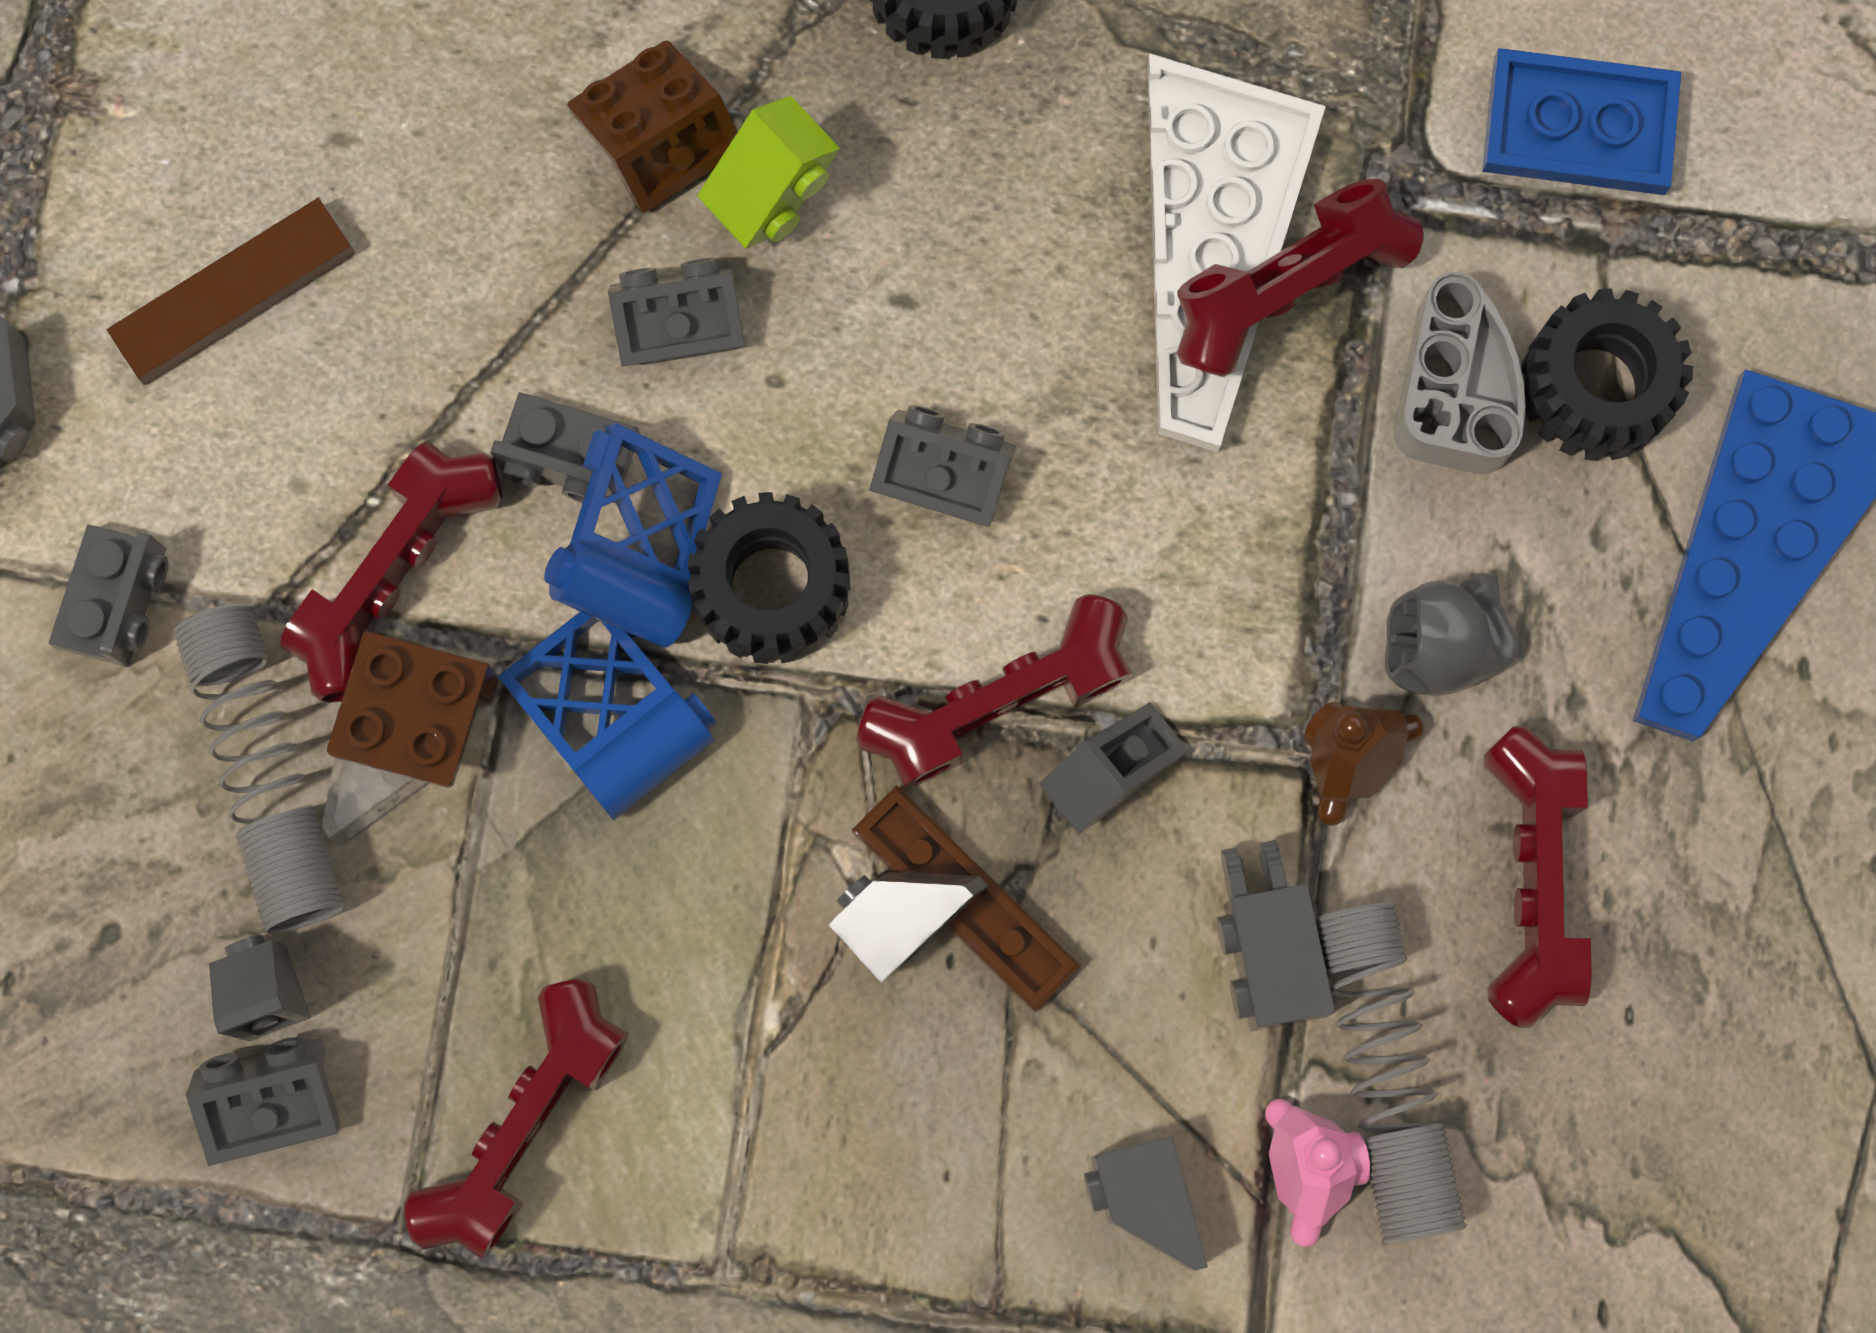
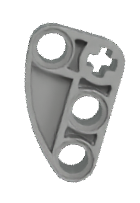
M1448 272L1440 275L1432 282L1417 312L1394 424V440L1398 449L1414 460L1477 474H1489L1499 470L1519 446L1523 436L1525 392L1520 361L1509 330L1496 306L1480 284L1472 276L1463 272ZM1442 298L1456 301L1461 306L1464 316L1450 318L1444 315L1439 310L1436 301ZM1438 356L1445 359L1450 364L1452 375L1439 377L1432 374L1427 369L1424 358ZM1420 416L1433 420L1430 427L1436 429L1433 435L1421 431L1423 422H1417ZM1488 428L1493 430L1499 436L1502 448L1499 450H1489L1482 447L1476 440L1475 429Z

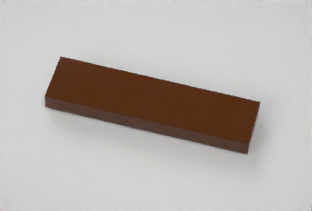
M318 197L106 330L137 378L145 385L352 256L355 252Z
M897 785L851 830L852 834L891 872L980 876L988 887L965 907L947 927L1033 1013L1081 966Z

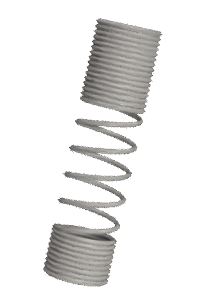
M242 604L224 605L198 612L183 619L175 626L172 633L177 641L176 646L179 647L178 652L181 653L180 658L183 659L181 663L185 665L183 669L186 671L187 681L191 684L190 691L199 698L216 700L202 712L199 722L208 729L226 731L212 743L209 754L217 760L237 762L222 774L218 785L226 791L248 793L232 805L228 817L235 822L248 824L238 831L235 838L238 839L237 844L240 846L238 850L242 852L240 856L244 858L242 862L246 864L244 869L248 870L246 875L250 876L248 881L251 882L250 887L253 888L251 893L255 894L253 899L257 901L255 905L259 907L257 912L261 913L259 918L263 919L261 922L264 925L263 930L268 933H281L328 919L341 912L346 904L342 902L344 898L340 896L342 892L338 890L340 886L336 884L338 879L334 878L336 873L333 872L334 867L331 866L332 861L329 860L331 855L327 854L329 849L325 847L327 843L323 841L325 837L321 835L323 831L319 829L321 825L317 823L319 819L315 817L317 812L314 811V806L306 805L262 818H241L234 814L239 806L251 798L268 790L301 782L304 780L305 775L298 773L277 779L265 785L251 787H233L225 783V779L240 767L254 760L289 752L295 748L296 744L292 742L281 743L254 754L242 756H224L215 752L216 747L234 733L282 720L287 714L283 711L270 712L234 725H214L206 721V716L222 703L230 699L263 693L275 687L277 683L273 680H264L241 687L228 694H204L196 689L197 686L218 685L246 677L264 667L269 659L266 655L267 651L264 649L265 645L262 643L263 639L261 638L262 634L259 632L260 628L257 626L258 621L255 620L256 615L253 614L254 609Z
M1393 902L1352 907L1315 918L1327 976L1359 972L1334 983L1330 987L1332 995L1336 997L1398 995L1346 1014L1339 1018L1335 1026L1342 1030L1350 1031L1408 1028L1358 1046L1348 1051L1343 1060L1351 1064L1416 1062L1361 1082L1354 1086L1350 1093L1356 1097L1365 1098L1426 1095L1361 1120L1357 1126L1364 1131H1395L1363 1138L1370 1160L1371 1179L1369 1182L1373 1184L1371 1186V1189L1374 1190L1372 1195L1376 1197L1374 1199V1202L1377 1203L1375 1208L1379 1210L1377 1212V1215L1380 1216L1378 1221L1382 1223L1379 1228L1383 1230L1381 1233L1384 1236L1382 1241L1386 1244L1446 1234L1465 1229L1467 1226L1464 1223L1466 1218L1462 1216L1464 1213L1461 1209L1463 1204L1459 1202L1461 1200V1197L1458 1196L1460 1191L1456 1189L1458 1186L1455 1183L1457 1178L1453 1176L1456 1171L1452 1169L1454 1164L1451 1163L1452 1157L1449 1156L1451 1151L1447 1149L1449 1147V1144L1446 1143L1448 1138L1444 1136L1446 1134V1131L1443 1130L1445 1125L1443 1123L1368 1125L1388 1116L1425 1104L1433 1100L1438 1093L1432 1089L1360 1091L1382 1081L1419 1069L1428 1064L1430 1059L1424 1055L1352 1057L1371 1048L1418 1032L1423 1025L1418 1022L1343 1024L1358 1016L1406 1000L1415 993L1414 990L1409 988L1367 991L1336 990L1356 980L1399 966L1408 959L1407 955L1404 954L1406 949L1403 948L1404 942L1401 941L1403 936L1400 935V932L1402 930L1398 928L1400 925L1397 922L1399 917L1395 915L1397 913L1394 909L1396 904Z

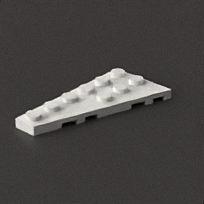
M1149 53L1147 67L1158 434L1219 452L1259 322L1249 328L1233 374L1223 378L1180 363L1176 353L1187 324V319L1178 299L1177 291L1189 279L1214 264L1247 272L1281 251L1326 106Z

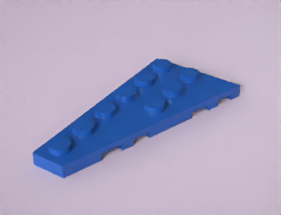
M1746 369L1738 376L1634 714V722L1690 741H1695L1701 737L1876 498V412Z

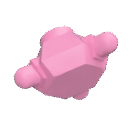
M1275 1099L1267 1105L1265 1117L1274 1129L1269 1149V1158L1277 1196L1289 1208V1212L1294 1215L1290 1230L1292 1240L1301 1247H1310L1318 1241L1322 1225L1328 1223L1329 1219L1350 1201L1353 1187L1368 1182L1370 1176L1369 1154L1363 1137L1357 1131L1346 1133L1331 1120L1292 1106L1286 1100Z

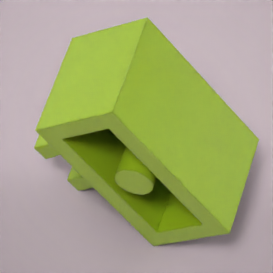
M790 95L752 109L697 197L745 249L768 239H771L774 243L789 235L798 225L801 217L797 212L805 200L814 196L828 181L830 174L826 169L840 148Z

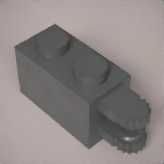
M1275 840L1262 842L1260 845V864L1265 874L1268 891L1248 895L1243 860L1238 854L1237 848L1221 850L1222 867L1229 900L1224 904L1226 915L1217 917V929L1224 955L1234 954L1239 979L1230 981L1231 997L1237 1019L1248 1018L1250 1032L1325 1018L1335 1013L1308 884L1288 887L1280 849Z

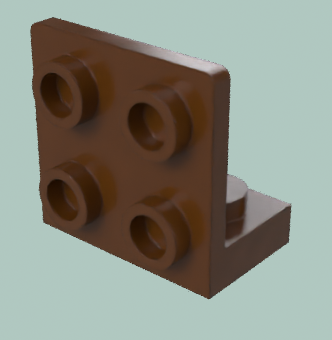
M668 40L661 42L655 47L643 50L633 61L608 77L591 83L581 94L567 103L575 119L611 159L633 203L643 214L713 170L738 133L720 94Z
M364 631L327 746V752L337 759L450 788L455 783L480 699L489 702L493 701L499 678L488 663Z

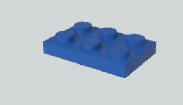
M1498 48L1493 60L1482 172L1665 195L1671 188L1681 71Z

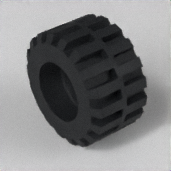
M869 0L873 3V14L878 24L886 22V34L895 43L902 37H905L906 50L919 55L922 47L930 48L931 58L944 59L945 50L955 49L957 58L970 55L971 44L974 42L982 49L993 42L994 29L1003 33L1010 22V11L1015 12L1018 0Z
M1612 288L1598 289L1591 300L1586 293H1582L1573 297L1566 308L1561 305L1550 316L1529 346L1530 350L1524 357L1521 365L1522 373L1526 374L1523 378L1525 398L1531 399L1525 408V413L1530 422L1538 418L1542 421L1544 426L1538 434L1546 442L1553 436H1556L1563 441L1559 451L1570 456L1578 448L1585 450L1584 460L1599 461L1606 452L1609 453L1611 460L1624 458L1632 449L1637 452L1648 445L1676 416L1675 413L1684 405L1689 394L1684 388L1693 380V366L1683 364L1692 352L1688 340L1677 342L1675 335L1679 332L1681 326L1675 318L1672 317L1665 322L1658 316L1663 307L1655 301L1651 300L1645 307L1637 303L1639 293L1625 290L1619 299H1614ZM1584 350H1602L1618 357L1632 374L1635 384L1634 399L1626 402H1609L1592 395L1584 388L1577 377L1574 367V355Z
M772 492L758 493L759 502L747 504L745 496L732 500L734 510L725 515L719 508L709 517L712 525L710 529L705 531L700 528L694 539L697 548L695 554L689 553L687 567L690 573V580H688V584L702 623L704 622L709 635L718 644L722 641L727 645L729 653L739 658H742L744 653L751 655L754 663L768 664L769 657H780L783 664L795 661L794 654L805 650L807 655H810L819 649L818 641L824 636L830 639L837 631V621L840 615L845 616L849 605L848 592L851 590L849 563L846 548L841 544L840 533L833 523L827 525L822 511L812 504L808 509L801 507L800 498L786 494L784 502L774 501ZM765 549H780L794 554L805 564L808 572V582L799 597L790 604L773 610H761L746 605L737 598L732 584L734 574L739 565L750 555Z

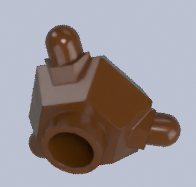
M1330 702L1324 705L1312 717L1305 730L1304 740L1313 748L1310 763L1318 784L1317 792L1321 796L1317 814L1322 823L1329 826L1340 824L1346 816L1350 802H1356L1357 798H1371L1400 767L1406 744L1415 742L1422 737L1425 728L1420 717L1414 714L1403 715L1400 710L1340 705L1338 702Z

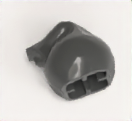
M1486 573L1476 574L1475 579L1466 580L1460 586L1455 582L1439 580L1421 584L1396 599L1387 617V645L1385 653L1387 675L1398 687L1413 694L1441 696L1457 693L1476 686L1506 669L1514 662L1519 651V641L1501 606L1498 577Z

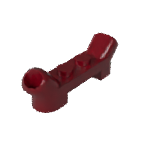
M1381 179L1358 181L1335 191L1314 204L1321 227L1247 272L1214 264L1181 285L1177 291V296L1186 316L1187 324L1176 353L1180 363L1223 378L1233 374L1249 328L1264 318L1276 317L1286 313L1294 307L1296 298L1313 288L1328 286L1343 277V270L1363 257L1393 269L1405 268L1418 257L1424 242L1423 226L1420 220L1394 209L1385 181Z
M428 441L418 445L406 458L387 484L398 501L404 504L334 602L332 603L311 589L282 633L280 640L281 648L307 664L311 695L327 703L342 702L363 632L366 631L374 618L381 620L392 610L401 592L397 586L411 567L415 569L421 567L430 557L437 544V537L434 535L445 519L497 509L503 500L495 459L484 452L452 458Z
M1085 594L1077 598L1073 603L1057 651L1041 659L1036 652L1025 654L1002 668L1005 674L1004 677L984 687L980 680L968 682L945 696L948 704L931 713L882 696L874 697L866 705L856 740L861 750L891 759L905 788L914 787L929 781L962 764L963 754L955 739L1063 686L1074 708H1077L1129 680L1133 673L1119 650L1128 616L1118 602L1095 594Z
M1513 726L1484 754V767L1522 804V824H1516L1513 833V855L1516 863H1523L1524 888L1516 889L1514 918L1516 926L1524 927L1525 950L1488 986L1487 992L1488 1001L1506 1021L1519 1028H1531L1553 1005L1585 1007L1590 997L1592 980L1591 938H1565L1562 817H1574L1588 808L1587 767L1582 749H1549L1527 726Z
M585 978L550 984L545 986L538 995L549 1053L538 1070L529 1065L516 1081L508 1096V1099L516 1104L503 1124L500 1126L492 1122L479 1138L471 1154L479 1161L468 1178L413 1190L404 1201V1215L408 1234L413 1243L422 1249L457 1242L482 1260L485 1259L500 1241L524 1202L502 1188L574 1078L588 1088L597 1090L626 1043L628 1032L601 1017L596 987Z

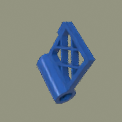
M613 423L606 427L605 432L601 430L593 432L583 467L592 471V475L573 536L566 548H558L550 557L545 569L544 580L549 584V595L552 600L655 645L667 648L679 638L691 613L692 596L688 590L690 573L687 567L689 553L695 554L697 548L694 539L700 528L706 530L722 473L624 426ZM620 446L637 453L647 479L630 487H625L615 465ZM658 464L668 469L662 472ZM676 473L699 483L693 506L681 513L665 481V478ZM651 485L666 520L644 529L629 495ZM609 487L612 495L605 497L607 488ZM612 502L616 503L630 534L629 537L618 542L594 533L601 507ZM689 517L687 526H685L683 520ZM664 528H670L679 548L674 568L657 560L647 536ZM634 543L637 552L626 546Z
M579 612L497 677L613 821H615L713 743L715 740L708 730L717 722L694 693L683 700L632 640L635 636L600 621L611 634L608 660L575 657L578 637L596 622L600 621ZM565 648L564 656H555L558 652ZM620 648L625 651L633 662L619 661ZM539 667L562 668L557 699L531 698L520 685V682ZM573 669L606 671L602 703L569 700ZM617 672L644 674L655 688L654 691L636 705L613 704ZM541 710L556 711L554 725ZM567 712L600 714L597 736L575 752L563 738ZM611 715L621 716L610 725Z

